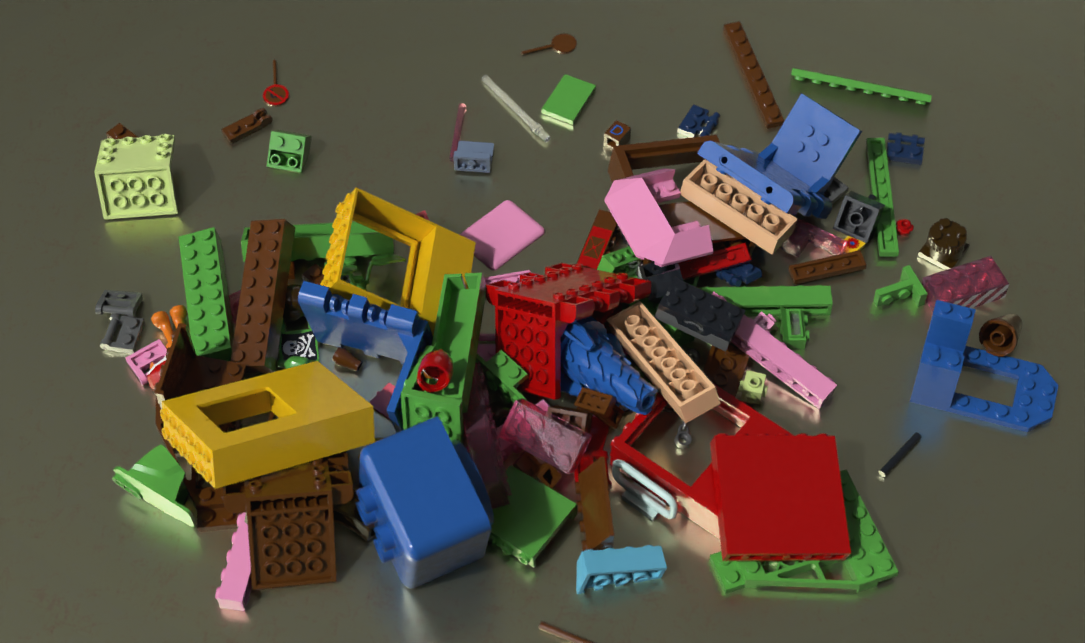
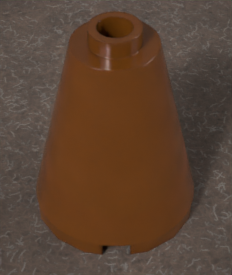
M1007 314L988 320L980 328V344H983L986 351L994 356L1003 357L1011 353L1018 343L1022 328L1021 318L1016 314Z

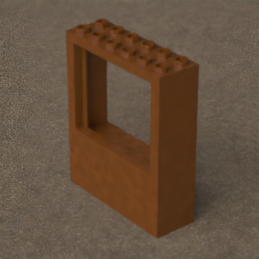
M706 135L613 146L608 167L612 184L614 180L634 176L632 170L702 162L705 158L697 154L702 144L706 141L720 143L718 136ZM691 201L658 205L671 227L698 221L701 227L709 225L713 252L746 243L750 257L752 256L755 243ZM647 258L642 260L643 265L654 262Z

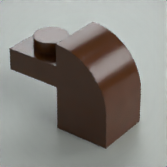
M529 450L523 451L512 464L518 470L551 489L562 477L549 462L541 464Z

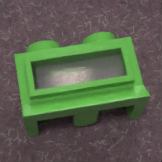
M780 306L778 319L781 321L780 334L783 336L782 342L790 350L805 349L806 342H809V330H805V326L808 325L807 314L803 313V309H785Z

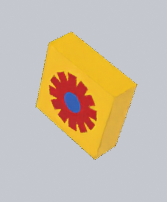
M847 236L839 243V248L846 253L861 251L865 248L866 243Z

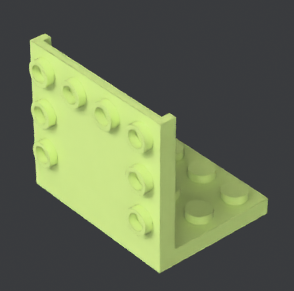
M162 134L152 137L145 135L139 138L125 137L123 139L108 138L102 140L94 172L104 220L178 214L171 172L175 135Z

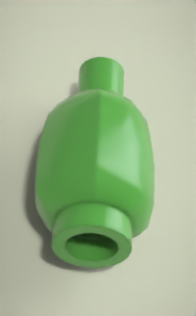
M292 356L287 360L279 359L278 367L287 369L310 363V361L306 357Z

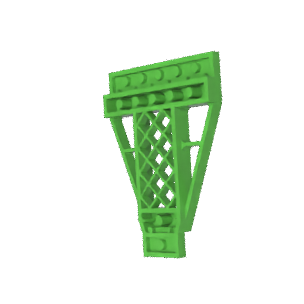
M847 469L840 471L851 554L846 560L796 561L794 565L789 566L782 563L783 561H763L762 564L760 561H722L721 551L710 555V561L725 594L742 588H758L761 586L857 589L860 592L876 587L880 581L898 576L899 571ZM843 561L852 581L826 580L821 567ZM766 562L776 566V570L773 572L763 568ZM811 570H815L818 579L789 578Z

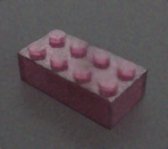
M522 398L515 400L499 437L565 473L571 474L576 471L592 435Z

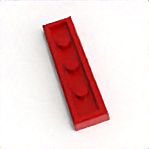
M746 243L714 251L710 255L679 262L678 264L683 281L751 262V257Z

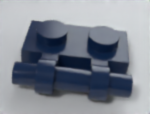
M693 104L679 125L678 133L688 137H695L696 134L700 135L699 137L710 136L713 127L717 126L720 114L714 112L712 116H709V110Z
M896 132V134L889 133L888 140L895 141V143L888 142L887 144L888 161L922 165L924 147L917 146V144L924 145L925 138L914 134L908 136L902 135L899 132ZM901 142H906V143H911V145L900 144V143H901Z
M750 263L714 272L719 279L726 280L729 285L739 287L742 282L748 284L762 277L761 270Z

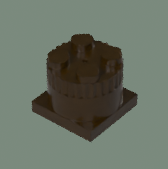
M948 218L940 219L931 226L927 241L919 251L918 256L951 273L954 270L952 268L956 267L969 249L970 244L966 243V228L957 222L950 221Z

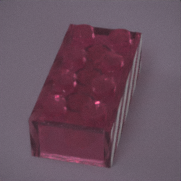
M988 256L923 277L922 285L927 292L926 302L933 312L936 300L974 308L1005 298L1009 282L992 256Z

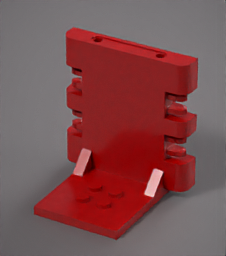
M561 262L545 267V275L532 272L520 274L519 283L500 280L486 284L487 301L495 306L496 354L502 350L528 374V378L516 389L554 400L561 398L560 338L568 323L590 317L593 314V310L605 312L615 309L619 302L630 304L649 297L651 281L629 277L627 273L615 274L583 267V264Z

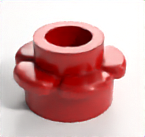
M900 219L896 222V232L901 236H908L914 229L911 221L907 219Z

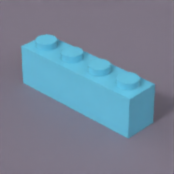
M646 545L636 548L628 546L622 549L606 548L604 550L588 549L582 551L577 561V594L585 593L584 589L593 587L595 591L603 590V586L615 584L616 587L623 586L630 580L638 583L662 578L667 565L661 546Z

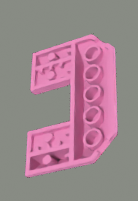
M664 168L614 180L604 200L635 256L642 260L644 258L655 262V265L660 267L713 254L709 225L701 227L698 221L671 227L657 204L680 198L681 192L673 181L676 169Z

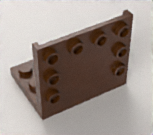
M179 323L177 330H174L172 333L171 347L167 348L165 365L161 366L159 383L156 382L154 386L157 403L162 409V401L244 380L247 365L197 356L187 324ZM230 422L218 425L217 427L224 433H227Z

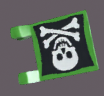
M283 319L279 343L281 360H287L292 356L308 358L310 362H320L318 341L309 323V329L286 332V324Z

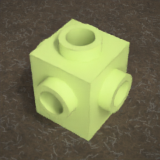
M747 370L745 380L740 381L738 392H742V401L760 404L761 398H766L768 386H765L766 374Z

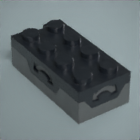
M674 277L667 294H664L659 303L655 318L726 351L741 324L746 310Z

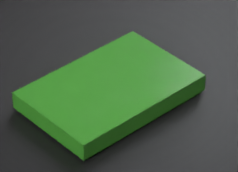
M564 74L542 107L541 113L573 125L595 92L596 85Z

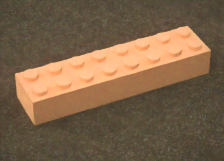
M640 301L606 319L611 333L616 336L625 352L685 423L721 404L716 387Z

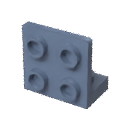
M459 141L458 149L454 151L453 156L454 170L490 173L494 143Z

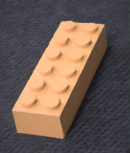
M704 159L684 179L680 195L773 255L791 236L798 219L791 214L785 213L773 204L768 205L764 203L760 195L730 175L721 174L716 170L717 166Z

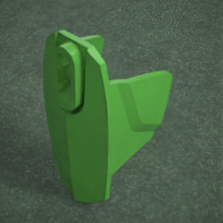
M160 444L148 452L129 471L120 466L114 468L115 475L112 480L118 486L136 498L147 501L193 528L197 526L192 512L184 507L189 495L183 483L186 474L163 445Z

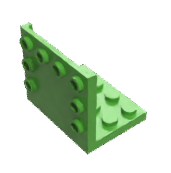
M427 345L424 351L419 354L416 366L412 367L409 379L405 380L401 392L403 430L438 416L450 440L457 439L464 445L462 400L423 392L417 383L418 368L423 357L435 350L434 346ZM422 370V377L425 381L426 378H424V371Z

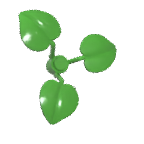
M394 253L374 256L369 263L366 279H363L361 275L353 276V272L357 271V266L351 264L356 263V259L354 257L345 258L341 277L349 275L350 284L367 291L366 285H369L373 266L406 262V259Z

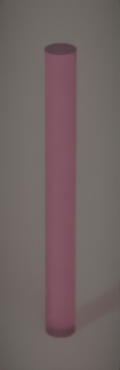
M460 103L458 106L449 160L454 162V151L458 149V142L461 136L466 107L463 103Z

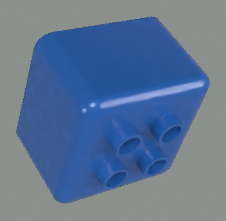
M438 416L367 445L361 450L359 489L357 490L359 502L356 503V506L365 526L374 523L376 527L374 531L377 539L373 540L382 563L391 560L401 582L406 587L416 588L484 557L491 533V525L494 523L491 502L480 473L467 449L459 440H450Z

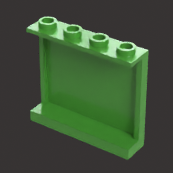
M510 465L487 492L494 515V523L491 525L488 543L496 544L506 554H512L524 565H530L535 568V559L568 518L574 520L578 515L577 504Z

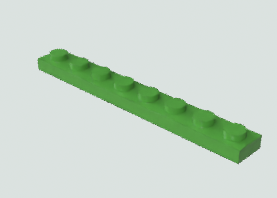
M792 68L791 75L795 76L794 79L805 81V78L812 79V83L822 84V81L829 82V86L839 88V85H844L847 90L856 91L859 88L864 89L863 93L874 95V92H880L882 97L891 98L892 95L899 96L898 100L909 101L910 98L915 99L916 103L923 105L931 102L932 97L930 94L798 68Z
M867 138L866 149L872 195L876 197L875 201L885 205L876 228L879 257H898L899 247L885 138Z

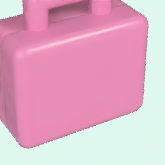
M506 200L459 235L476 242L474 256L489 269L497 270L544 235L545 229L514 202Z

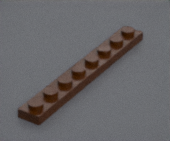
M741 22L724 24L723 30L766 128L782 126L784 123L783 116Z

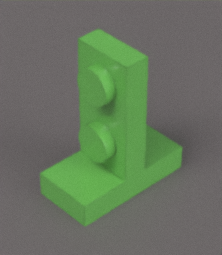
M910 265L903 267L900 277L901 282L875 291L873 301L876 306L888 305L892 301L905 299L910 295L918 307L925 305L927 292Z

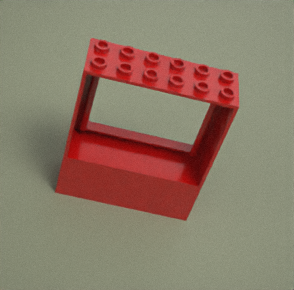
M712 383L716 387L721 403L712 409L741 427L735 435L740 433L748 435H758L761 433L778 435L786 433L788 436H794ZM658 392L655 395V403L651 408L652 411L647 415L636 413L635 419L625 425L621 435L615 436L610 444V465L612 466L613 461L617 459L627 462L669 492L678 503V512L720 539L712 462L693 485L689 486L631 447L668 405L665 398ZM620 468V472L667 503L663 498Z

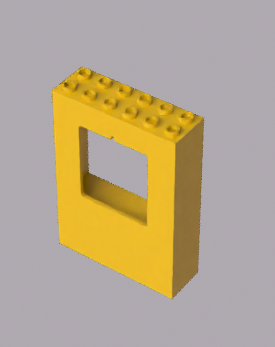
M318 361L162 401V409L160 410L161 418L164 421V428H162L164 439L168 440L172 447L176 448L180 455L196 469L197 473H200L206 482H209L215 489L375 442L373 405ZM272 411L278 417V419L224 433L217 427L221 424Z

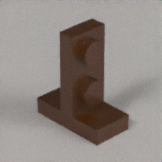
M583 387L574 403V406L591 412L613 429H617L624 414V411L615 405L617 400L615 397Z

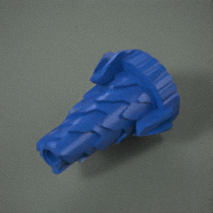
M592 316L568 323L560 338L561 392L578 397L582 387H586L590 390L615 397L617 399L615 404L619 403L639 414H649L655 403V394L658 389L641 378L640 373L630 366L632 363L626 359L627 357L616 336L612 333H607L604 325Z

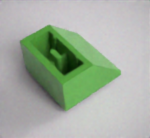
M282 130L271 131L267 167L302 173L310 153L312 136Z

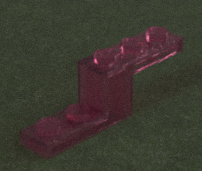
M798 219L793 233L779 248L788 254L799 257L807 244L811 243L833 255L845 254L848 241Z

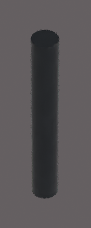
M917 432L914 433L879 470V474L885 477L922 438L921 435Z

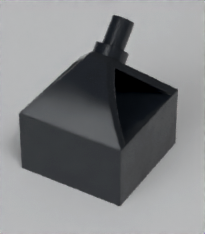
M850 191L843 199L833 229L868 243L874 236L885 205L875 201L876 197L872 194L867 198Z
M655 262L639 266L642 279L651 281L649 301L660 303L664 294H667L674 277L683 281L678 263L660 267L655 265Z

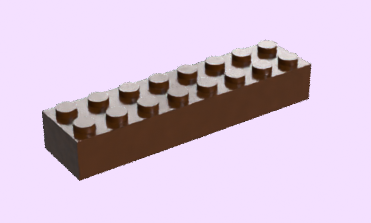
M286 219L251 221L231 354V362L247 365L246 373L276 372L296 228Z

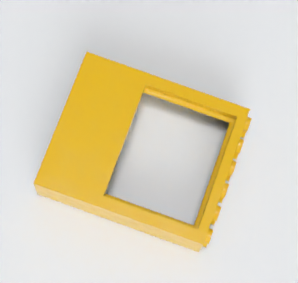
M356 187L336 207L337 217L332 225L334 231L329 239L331 245L326 254V259L328 260L322 272L324 279L320 285L329 287L332 295L338 294L347 300H351L353 294L367 297L370 304L378 305L384 310L389 311L391 304L415 310L418 312L420 319L428 321L433 335L444 274H462L465 286L469 289L465 273H471L476 242ZM352 220L410 246L400 305L341 280Z

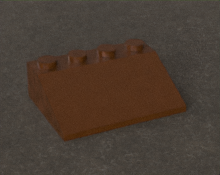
M600 457L578 475V482H575V493L580 495V501H577L578 514L582 513L579 528L580 533H584L585 540H581L582 551L613 548L614 529L605 457Z

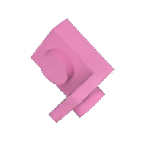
M761 311L754 319L757 325L764 330L771 332L773 329L776 331L779 329L775 324L777 320L771 314L766 316Z

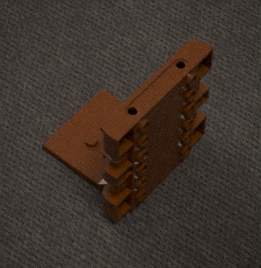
M347 451L223 486L225 509L230 513L247 512L252 590L337 582L333 505L345 504L353 497L351 472L348 471Z

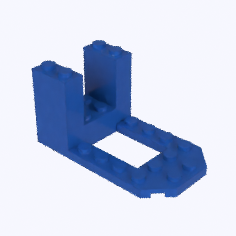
M936 300L910 402L1024 432H1029L1042 423L1050 422L1059 385L1044 366L1009 356H994L985 350L966 346L976 309ZM962 366L1017 379L1012 407L956 393L955 390Z

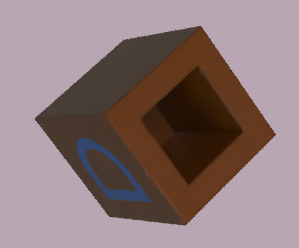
M617 120L604 133V145L612 150L613 146L626 145L631 140V127Z

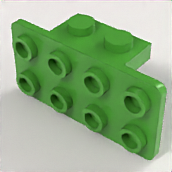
M502 350L487 362L477 353L474 371L477 377L481 380L484 378L489 388L494 392H499L502 400L506 404L510 403L518 415L528 409L527 400L516 388L528 378V374Z

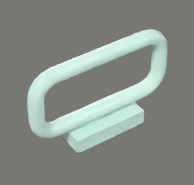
M620 459L613 461L612 475L616 482L626 489L622 494V500L653 522L660 514L668 519L676 518L678 503L669 492L627 462ZM620 468L663 498L669 504L670 510L666 509V504L638 483L635 481L630 483L621 475Z

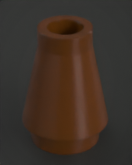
M339 347L332 358L335 365L349 368L356 372L362 365V361L346 348Z

